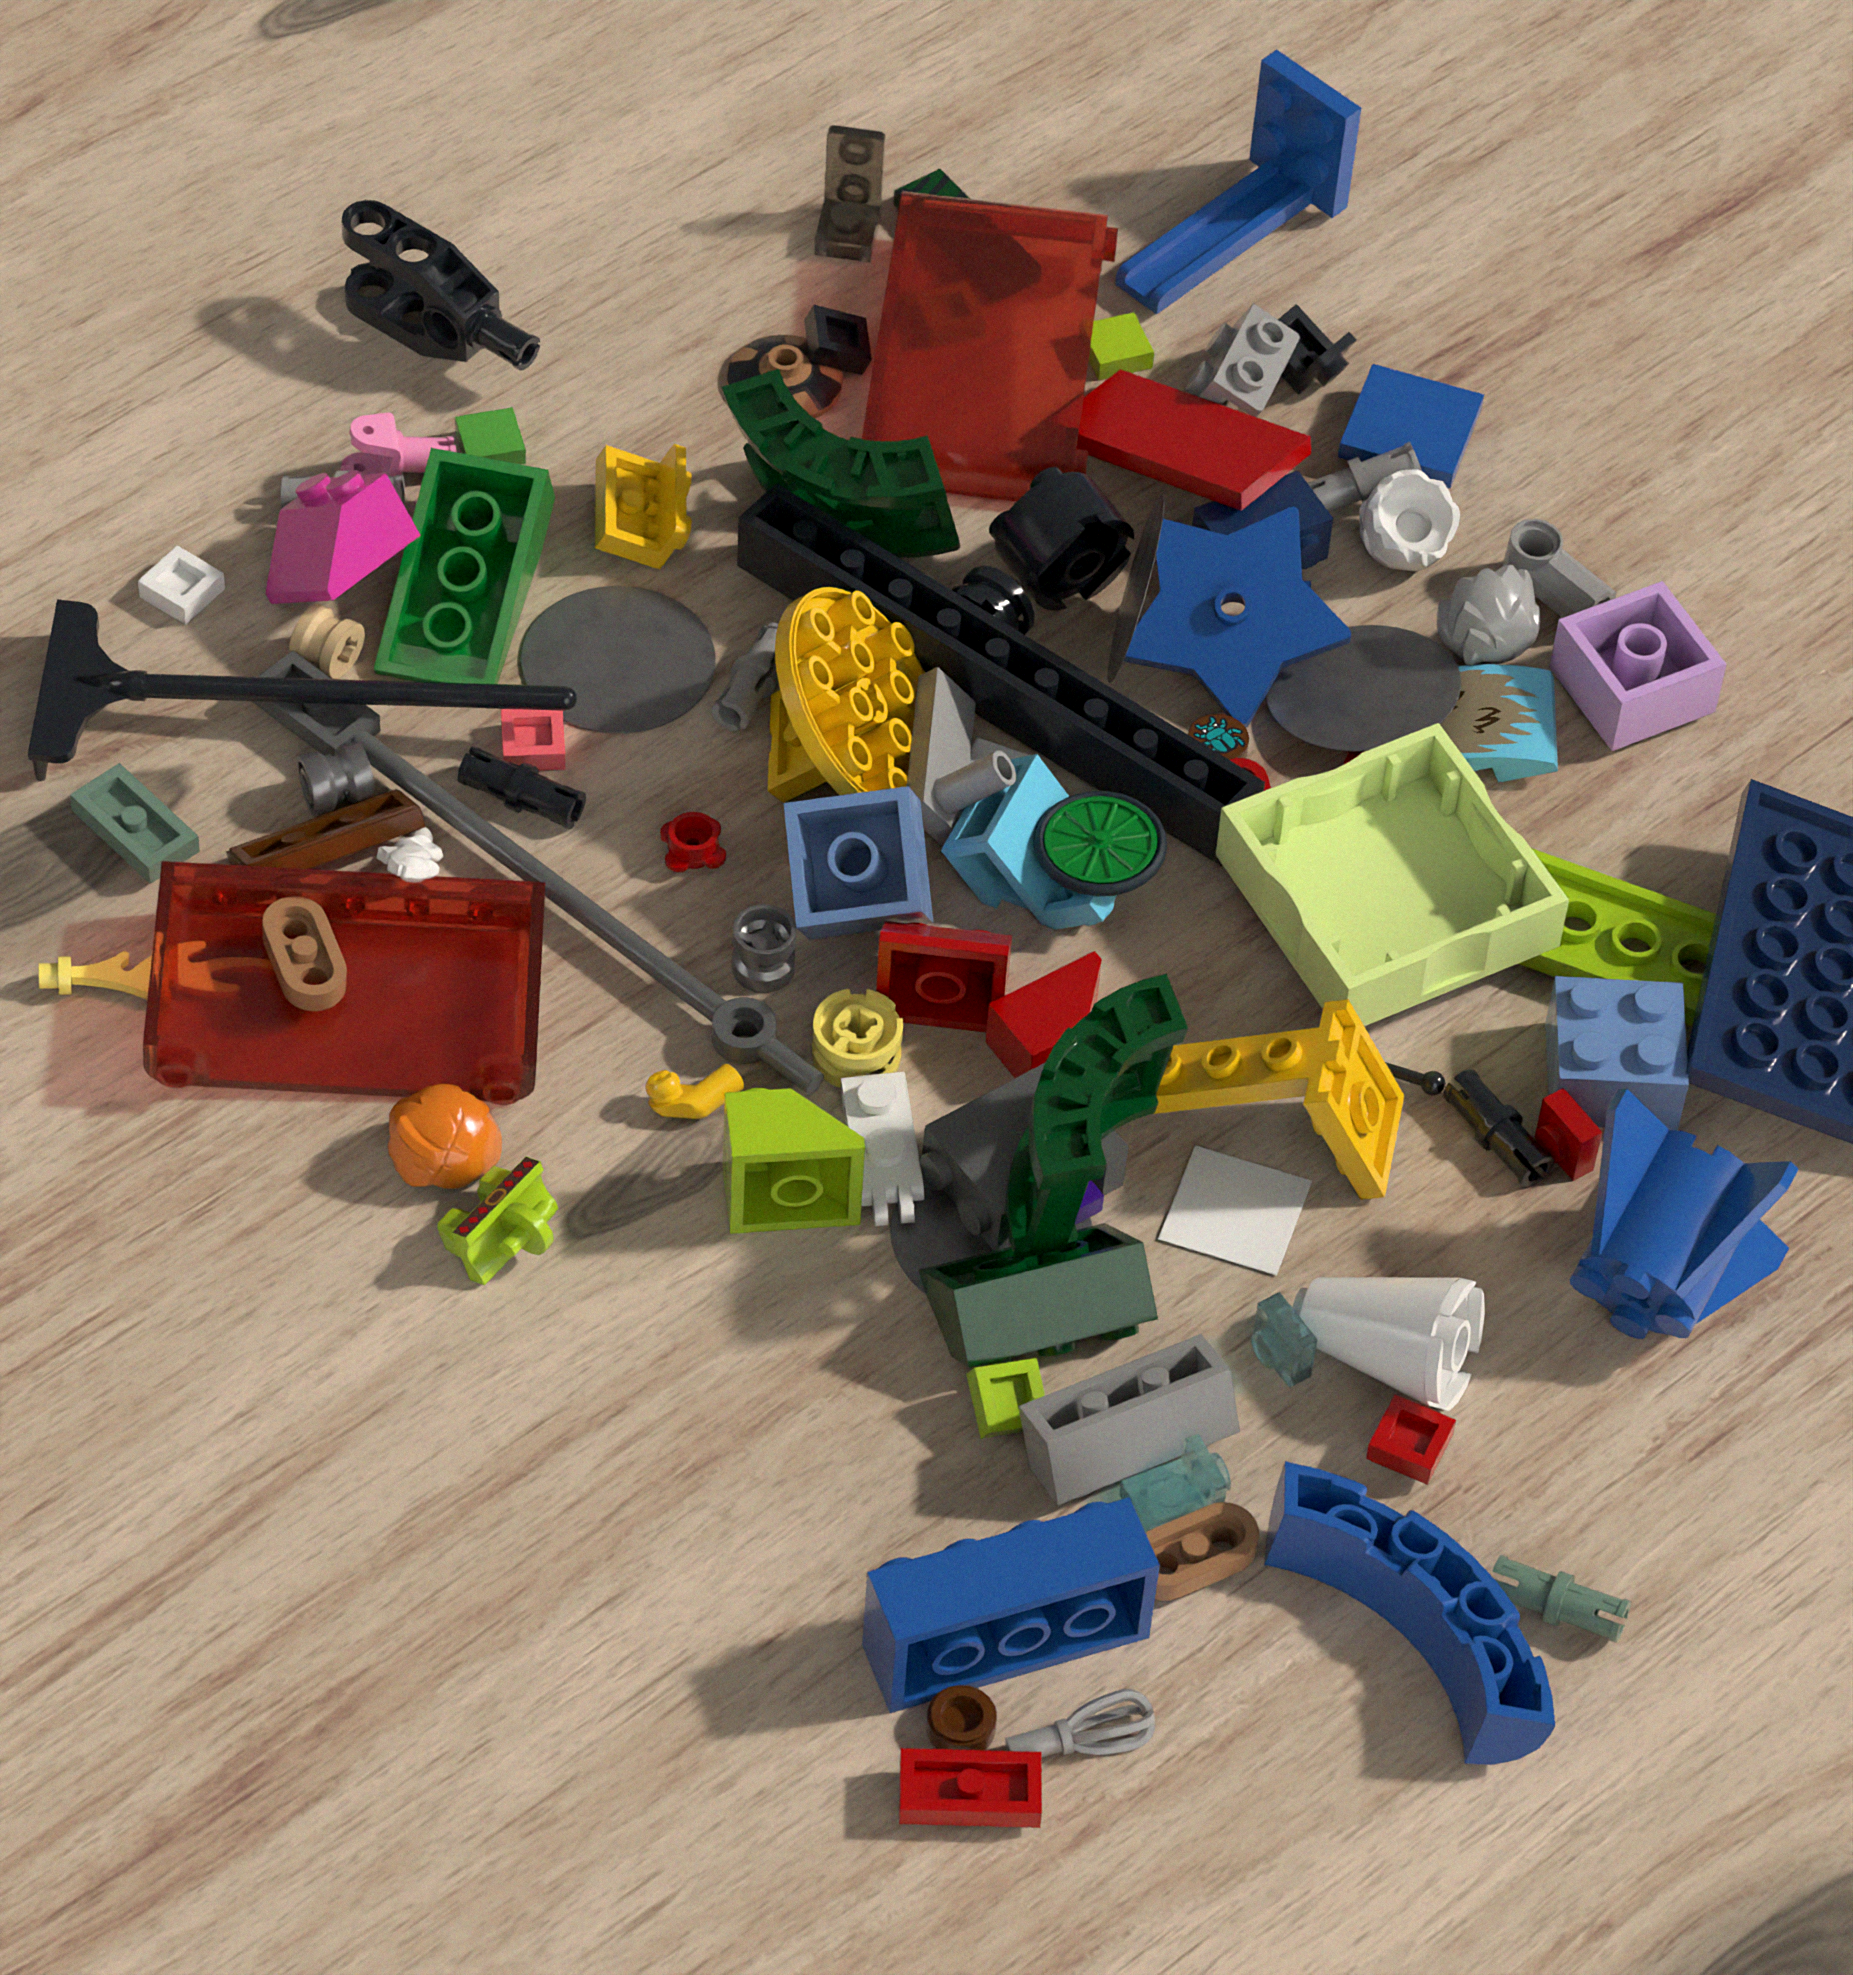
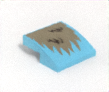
M1496 664L1458 666L1461 676L1460 696L1452 712L1440 725L1472 769L1477 771L1492 768L1498 783L1557 772L1555 688L1551 670Z

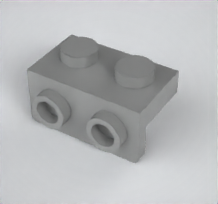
M1253 303L1233 327L1224 322L1218 328L1205 349V352L1212 356L1210 362L1203 361L1188 381L1185 390L1192 395L1221 405L1226 400H1229L1249 415L1257 417L1265 408L1300 337L1297 332Z

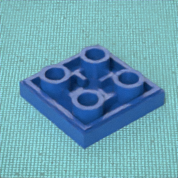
M1372 364L1340 441L1338 458L1351 460L1359 457L1362 462L1401 447L1404 443L1410 441L1422 472L1430 479L1443 481L1446 487L1451 489L1481 413L1485 394Z

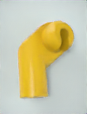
M723 1064L696 1085L680 1084V1079L676 1073L667 1070L658 1071L648 1078L645 1089L650 1096L648 1105L662 1117L703 1119L724 1104L726 1092H740L744 1089V1083L734 1067L729 1064Z

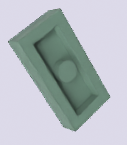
M120 763L70 794L72 811L150 884L200 852L199 836Z

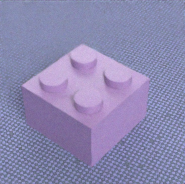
M1661 581L1559 619L1549 668L1610 750L1614 751L1716 712L1727 664L1665 583Z

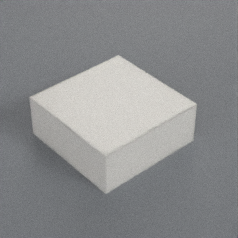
M177 545L138 580L139 597L186 625L225 590L224 573Z

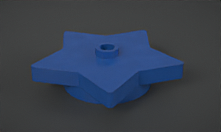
M1289 507L1229 535L1163 519L1156 552L1160 592L1137 624L1124 661L1193 676L1202 684L1226 715L1237 719L1247 728L1279 672L1284 667L1350 643V629L1302 580L1298 508ZM1229 602H1237L1244 605L1245 608L1241 614L1229 616L1223 612L1221 606Z

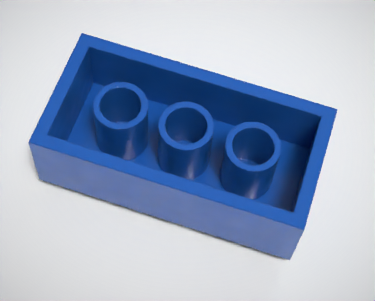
M1128 1497L1111 1503L1092 1502L1080 1507L1072 1514L1044 1522L1039 1520L1025 1521L1013 1527L1009 1532L981 1540L962 1539L950 1544L942 1551L914 1559L907 1557L895 1558L885 1562L878 1569L868 1571L862 1646L889 1713L931 1702L937 1693L951 1686L966 1685L980 1688L1148 1639L1150 1637L1160 1564L1131 1499Z

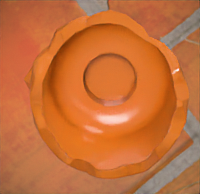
M450 1084L428 1086L411 1096L400 1099L389 1113L390 1139L387 1148L394 1168L403 1181L412 1187L435 1185L445 1189L462 1188L481 1179L493 1166H496L502 1152V1135L496 1120L489 1113L490 1108L485 1102L475 1098L468 1092H463L459 1086Z

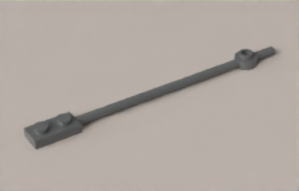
M293 650L258 676L331 679ZM253 702L324 756L328 754L334 756L339 745L359 740L372 767L712 1022L713 1046L723 1058L739 1064H750L763 1060L808 1095L814 1093L820 1087L824 1074L776 1039V1017L767 1004L749 997L724 1000L376 739L374 736L381 731L380 715L370 707L353 704ZM739 1036H748L750 1038H739Z

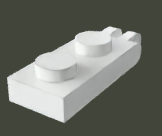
M905 1071L841 1078V1098L845 1124L864 1137L865 1158L862 1207L872 1206L875 1227L889 1225L887 1204L898 1203L901 1224L914 1223L913 1201L924 1200V1186Z

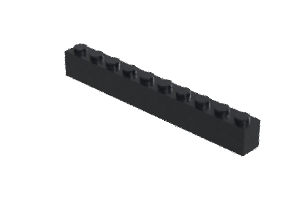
M776 483L738 517V567L793 601L815 589L823 587L838 588L850 593L855 591L864 593L871 601L873 607L883 614L891 624L899 622L908 629L914 642V654L925 673L939 667L976 702L975 714L1099 791L1121 793L1138 800L1150 808L1159 818L1165 832L1220 866H1223L1216 856L1221 808L1263 792L1265 781Z

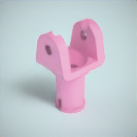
M392 413L359 416L351 423L349 434L351 436V444L362 452L347 455L342 461L340 471L358 470L360 475L386 473L387 476L401 475L402 472L424 473L430 449L436 448L456 452L455 440L452 436H446L445 438L403 436L400 430H396L395 419Z

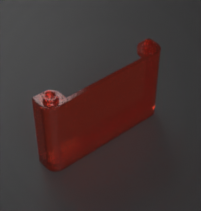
M902 191L862 439L901 441L928 435L947 494L1017 501L1030 490V484L1034 477L1047 468L1058 467L1062 473L1080 472L1086 474L1089 450L1078 449L1080 421L1100 274L1103 268V261L1115 262L1119 229L1108 226V215Z
M162 861L143 1036L144 1069L150 1077L162 1085L171 1088L198 1086L408 1097L428 1086L450 1084L459 1086L463 1092H468L481 1101L497 1105H510L522 1100L533 1092L536 1081L546 882L435 876L422 882L412 883L402 880L400 876L388 873ZM296 896L310 899L316 902L326 914L347 967L346 992L343 998L331 1008L320 1011L303 1010L291 1004L283 994L262 939L264 912L273 902L281 898ZM291 935L287 938L295 939L298 935Z

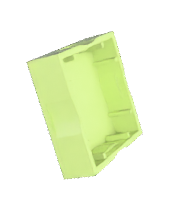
M1439 723L1365 751L1336 769L1317 775L1296 778L1221 808L1216 847L1217 858L1322 1009L1324 1002L1349 999L1361 1022L1366 1026L1560 946L1569 899L1525 839L1499 815L1489 799L1485 785Z

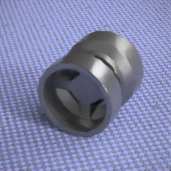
M359 740L339 745L334 756H331V754L324 756L316 751L297 757V770L302 792L313 816L333 811L336 804L343 802L344 798L355 804L375 797V784L370 763Z
M759 904L748 907L739 913L733 925L732 973L735 980L743 988L758 993H770L785 987L794 976L796 924L793 917L784 909L774 905Z

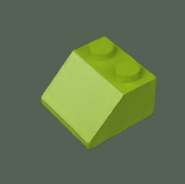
M751 1088L741 1092H726L724 1100L723 1178L730 1234L860 1225L865 1158L864 1137L791 1088L772 1090Z

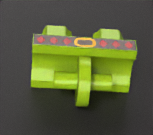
M525 1156L512 1171L493 1166L479 1180L477 1194L481 1203L472 1212L460 1208H452L438 1222L437 1229L445 1249L462 1259L471 1281L485 1286L521 1249L530 1254L541 1255L553 1244V1232L547 1222L555 1215L559 1208L555 1199L543 1184L542 1173L544 1169L541 1161Z

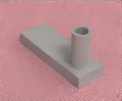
M936 667L918 676L906 787L909 786L921 800L923 829L943 847L964 809L1013 785L1016 781V772L1010 758L1000 750L970 763L976 702L939 667Z

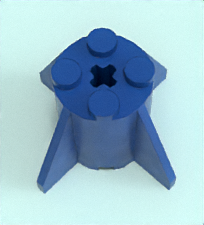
M1626 1088L1618 1089L1606 1112L1593 1236L1569 1281L1576 1291L1586 1297L1595 1299L1604 1308L1613 1313L1610 1317V1322L1617 1330L1627 1336L1643 1339L1648 1331L1685 1339L1689 1337L1697 1323L1780 1267L1789 1247L1761 1218L1788 1191L1799 1169L1791 1161L1744 1163L1730 1151L1719 1145L1716 1146L1712 1155L1692 1147L1697 1137L1696 1135L1685 1131L1669 1130Z

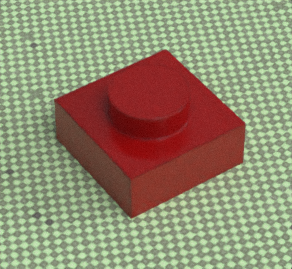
M1564 1088L1544 1097L1534 1137L1546 1153H1550L1555 1159V1163H1558L1571 1180L1575 1181L1594 1170L1602 1131Z
M1394 1394L1368 1444L1366 1459L1428 1485L1454 1434L1456 1419Z

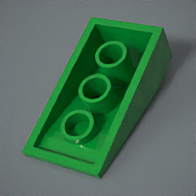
M436 448L430 449L412 519L420 536L404 549L373 669L375 674L415 682L498 684L542 552L555 500L548 469Z

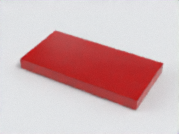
M1122 369L1118 370L1050 423L1051 441L1056 444L1240 511L1311 455V436Z

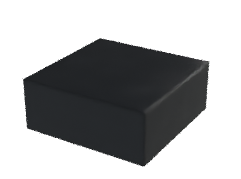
M813 305L804 319L809 361L863 375L872 361L866 317Z

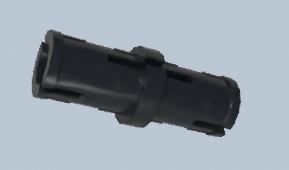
M476 746L469 749V754H465L458 770L457 778L459 783L505 801L504 804L507 809L517 813L524 809L547 818L566 829L574 827V821L578 822L585 806L586 794L583 791L562 785L540 775L539 769L536 766L526 762L519 766L498 758Z
M1468 1069L1457 1074L1454 1079L1464 1090L1458 1091L1453 1084L1448 1083L1443 1091V1097L1475 1130L1474 1139L1486 1151L1492 1149L1514 1173L1523 1187L1534 1186L1544 1178L1534 1167L1540 1166L1544 1172L1549 1174L1555 1164V1159L1550 1153H1546L1522 1126V1115L1511 1105L1504 1106L1483 1083L1474 1069Z

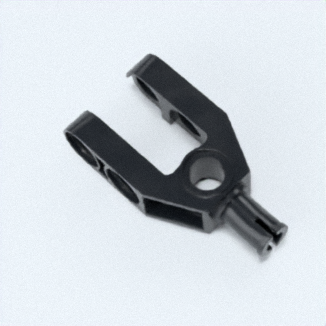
M375 200L358 201L349 205L344 210L341 224L342 238L345 245L370 261V263L359 264L352 268L351 274L345 282L346 306L348 311L355 317L421 356L467 362L477 352L485 348L512 364L519 371L527 369L534 362L540 349L538 344L540 339L502 318L501 311L499 310V291L453 243L388 205ZM364 223H374L383 228L382 231L373 235H362L353 230L358 225ZM411 249L421 250L428 254L425 259L416 262L406 261L399 257L402 252ZM368 285H376L386 290L382 295L373 298L364 297L357 293L358 289ZM409 312H422V323L410 324L401 319L403 315Z

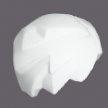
M1419 469L1401 470L1388 475L1376 485L1369 498L1364 500L1359 509L1360 536L1367 551L1380 564L1390 569L1420 571L1427 569L1446 553L1448 542L1453 539L1460 519L1459 507L1452 502V497L1444 482L1430 479Z

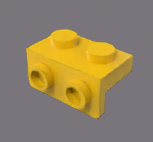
M674 443L661 462L658 463L605 445L596 458L595 549L660 570L675 549L681 550L685 546L692 527V519L686 512V497L692 480L691 472L686 471V447Z

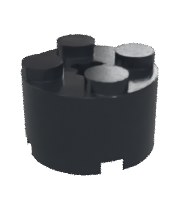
M1050 467L1037 474L1030 484V490L1020 497L1009 510L995 517L989 527V534L995 540V549L1000 558L1038 605L1053 611L1067 608L1062 601L1063 599L1079 593L1087 600L1096 596L1112 583L1124 569L1131 556L1130 551L1126 548L1128 537L1134 540L1133 528L1091 477L1080 472L1062 473L1058 467Z

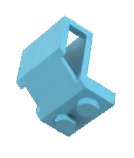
M1038 754L1010 759L1016 772L1015 783L966 807L942 847L941 852L982 904L997 909L1001 900L1029 909L1041 925L1055 930L1080 925L1091 926L1104 921L1113 910L1117 895L1097 897L1066 889L1047 875L1041 868L1035 855L1034 836L1038 823L1053 805L1069 797V795Z

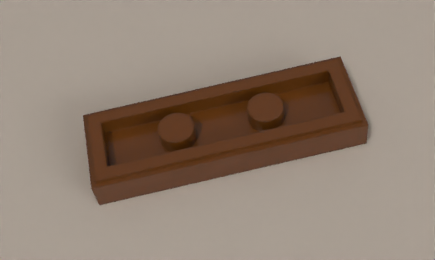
M395 789L229 848L226 853L231 871L252 890L425 827L421 807L403 792Z

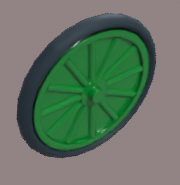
M1087 791L1071 795L1057 802L1043 815L1036 827L1034 848L1041 868L1052 880L1064 888L1084 895L1097 897L1115 896L1135 890L1146 884L1157 874L1165 860L1167 839L1159 818L1150 808L1138 800L1121 793Z

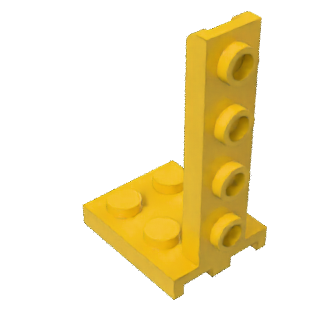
M1349 999L1324 1002L1318 1028L1174 1045L1156 1094L1158 1106L1153 1114L1305 1096L1303 1105L1311 1116L1315 1132L1319 1136H1323L1335 1156L1339 1172L1347 1176L1359 1198L1365 1200L1385 1197L1404 1094Z

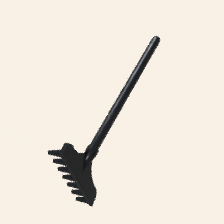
M57 599L30 738L28 758L32 760L37 780L44 781L46 779L48 763L62 764L74 758L78 741L87 722L108 704L124 699L131 701H146L147 698L566 711L575 706L577 695L572 688L567 686L147 674L146 670L129 671L113 662L99 646V618L96 609L88 603Z

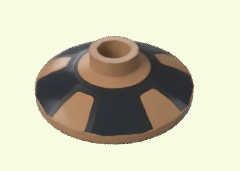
M772 335L754 340L735 353L727 368V385L779 369L784 383L792 396L814 418L825 414L835 405L843 387L842 370L810 362L807 338L795 335Z

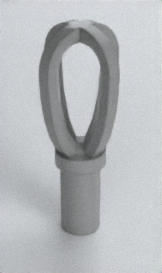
M1121 1689L1082 1705L1067 1719L1054 1721V1725L1005 1738L1007 1751L1042 1752V1757L1060 1752L1066 1755L1074 1751L1093 1755L1126 1752L1142 1747L1151 1739L1155 1730V1715L1152 1705L1145 1695L1134 1689ZM1130 1701L1136 1703V1705L1123 1706L1093 1715L1102 1709L1122 1702ZM1142 1715L1141 1719L1134 1722L1081 1732L1122 1717ZM1140 1731L1136 1736L1130 1738L1098 1741Z

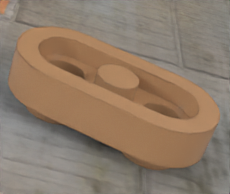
M298 896L285 897L273 902L263 915L262 939L284 996L291 1004L303 1010L320 1011L333 1007L343 998L346 992L347 967L324 910L316 902ZM291 935H298L295 939L287 938Z
M1218 1502L1145 1532L1160 1567H1166L1173 1571V1574H1158L1155 1600L1169 1601L1181 1598L1246 1569L1256 1556L1259 1540V1527L1253 1515L1239 1505ZM1222 1541L1229 1543L1233 1548L1220 1550L1213 1543Z

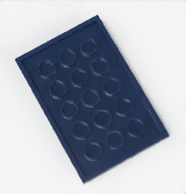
M1750 779L1740 799L1687 1049L1688 1063L1685 1074H1688L1689 1084L1853 1144V817Z

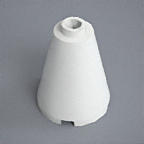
M1317 1277L1312 1281L1309 1288L1302 1287L1298 1291L1292 1308V1324L1299 1327L1301 1340L1310 1346L1431 1408L1450 1411L1459 1402L1472 1375L1460 1371L1467 1351L1479 1352L1485 1317L1484 1293L1482 1288L1474 1287L1477 1282L1467 1280L1466 1278Z

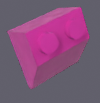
M353 470L339 477L329 478L327 473H321L300 484L295 489L298 497L279 511L265 594L271 604L333 601L418 538L420 533L387 474L360 475L358 470Z

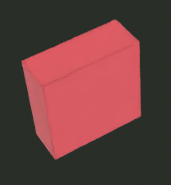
M501 709L503 760L519 766L526 762L536 766L539 771L565 770L563 711Z

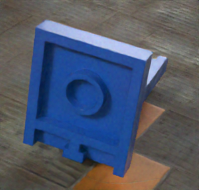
M1277 49L1263 58L1260 66L1249 160L1257 165L1258 168L1123 263L1116 273L1115 285L1157 315L1310 204L1331 218H1334L1348 207L1362 108Z

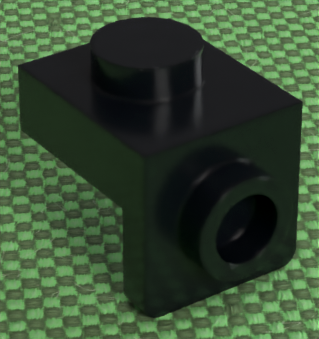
M1297 304L1277 319L1297 332L1300 337L1281 374L1298 395L1316 380L1323 387L1327 386L1350 364L1343 357L1357 341L1350 332L1333 344Z

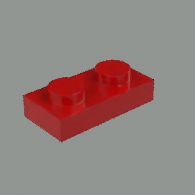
M900 1749L899 1824L1041 1827L1042 1752Z

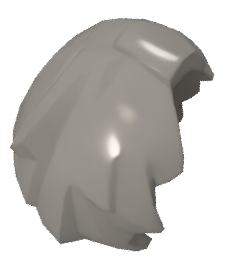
M1510 564L1501 567L1495 572L1489 568H1484L1476 577L1461 578L1456 584L1451 598L1439 602L1436 625L1444 645L1454 655L1463 659L1466 665L1502 664L1521 656L1535 642L1540 627V609L1535 602L1533 582L1528 571L1524 569L1517 571Z

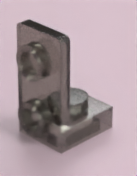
M838 125L829 126L826 143L824 202L815 236L814 255L871 263L882 212L886 137L883 132Z

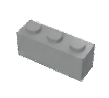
M1202 1334L1019 1406L1030 1470L1057 1505L1075 1498L1084 1497L1097 1489L1132 1475L1146 1472L1152 1467L1194 1450L1206 1448L1214 1442L1240 1432L1231 1369Z

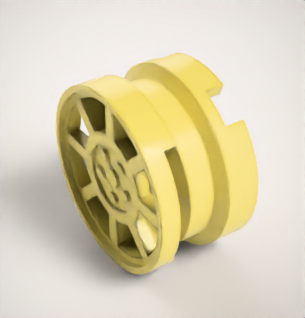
M844 989L831 994L820 1003L813 1018L812 1061L814 1067L824 1074V1079L827 1082L841 1088V1078L865 1076L866 1073L878 1069L883 1070L880 1074L897 1072L901 1062L903 1019L895 1011L896 1005L892 1000L870 989H867L866 995L851 994L850 989ZM894 1056L891 1063L888 1064L889 1060Z

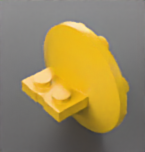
M823 587L794 600L783 612L776 632L775 663L780 690L771 694L769 733L772 734L768 759L767 791L784 803L826 781L839 795L906 787L918 676L925 673L914 654V642L910 632L899 622L891 624L883 614L873 607L869 598L860 591L850 593L838 588Z

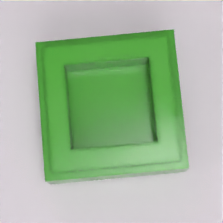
M513 407L455 417V432L463 454L516 464H526V448Z

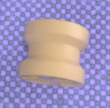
M314 604L303 613L291 635L289 651H295L309 663L315 662L319 664L321 672L328 677L339 679L352 668L360 654L365 638L364 628L352 619L340 621L335 618L334 612L330 608L322 604Z

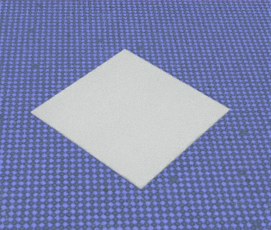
M1195 1145L1158 1240L1277 1276L1312 1180Z

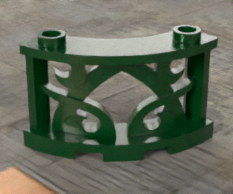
M779 369L721 387L732 417L742 435L748 441L744 445L743 450L751 470L765 492L777 483L898 558L940 555L960 549V540L928 435L901 441H872L856 437H850L849 440L838 437L825 430L821 422L812 417L799 405L784 383Z
M1167 973L1132 983L1100 999L1093 1005L1092 1011L1083 1017L1072 1029L1068 1027L1054 1045L1044 1064L1032 1100L1029 1124L1018 1143L1009 1171L1006 1189V1220L1012 1251L1016 1258L1021 1259L1075 1247L1078 1240L1075 1220L1090 1180L1102 1178L1107 1165L1101 1140L1126 1123L1155 1113L1158 1106L1156 1094L1173 1046L1184 1042L1188 1030Z

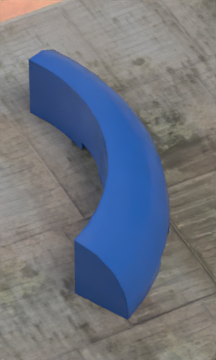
M1285 1461L1271 1508L1264 1565L1289 1570L1316 1579L1344 1592L1383 1617L1405 1636L1437 1675L1450 1699L1461 1732L1465 1764L1494 1765L1519 1760L1538 1750L1552 1734L1555 1727L1552 1692L1541 1656H1533L1529 1644L1518 1627L1520 1614L1497 1581L1452 1537L1419 1513L1410 1510L1404 1516L1383 1503L1367 1497V1487L1363 1484L1321 1469Z

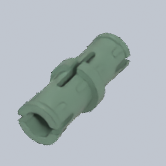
M1502 1554L1499 1556L1492 1572L1519 1582V1585L1516 1587L1495 1579L1514 1605L1543 1614V1622L1558 1626L1560 1621L1609 1638L1612 1642L1617 1643L1625 1625L1600 1617L1598 1613L1601 1610L1628 1619L1631 1600L1620 1599L1574 1583L1575 1576L1560 1571L1557 1576L1513 1561Z

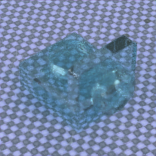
M1195 1434L1184 1439L1182 1458L1121 1480L1119 1496L1121 1499L1130 1497L1144 1531L1147 1532L1207 1505L1225 1502L1226 1492L1231 1489V1480L1222 1457L1216 1452L1210 1454L1200 1435Z

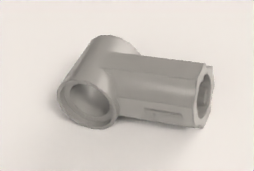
M1525 519L1517 523L1511 530L1502 567L1511 564L1517 571L1519 569L1527 570L1533 582L1535 598H1539L1562 618L1616 598L1617 592L1562 549L1564 542L1562 534L1551 523L1540 519Z

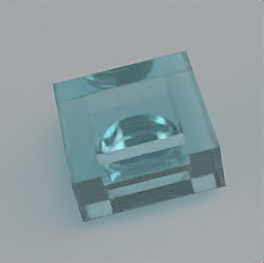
M1280 1292L1258 1302L1251 1343L1259 1361L1268 1369L1274 1368L1289 1388L1311 1377L1318 1340Z

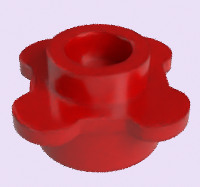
M685 812L676 816L672 821L665 823L660 829V838L667 843L668 853L665 855V865L667 868L674 872H684L687 869H699L704 866L710 869L721 867L726 861V850L719 846L718 837L721 834V824L701 812Z

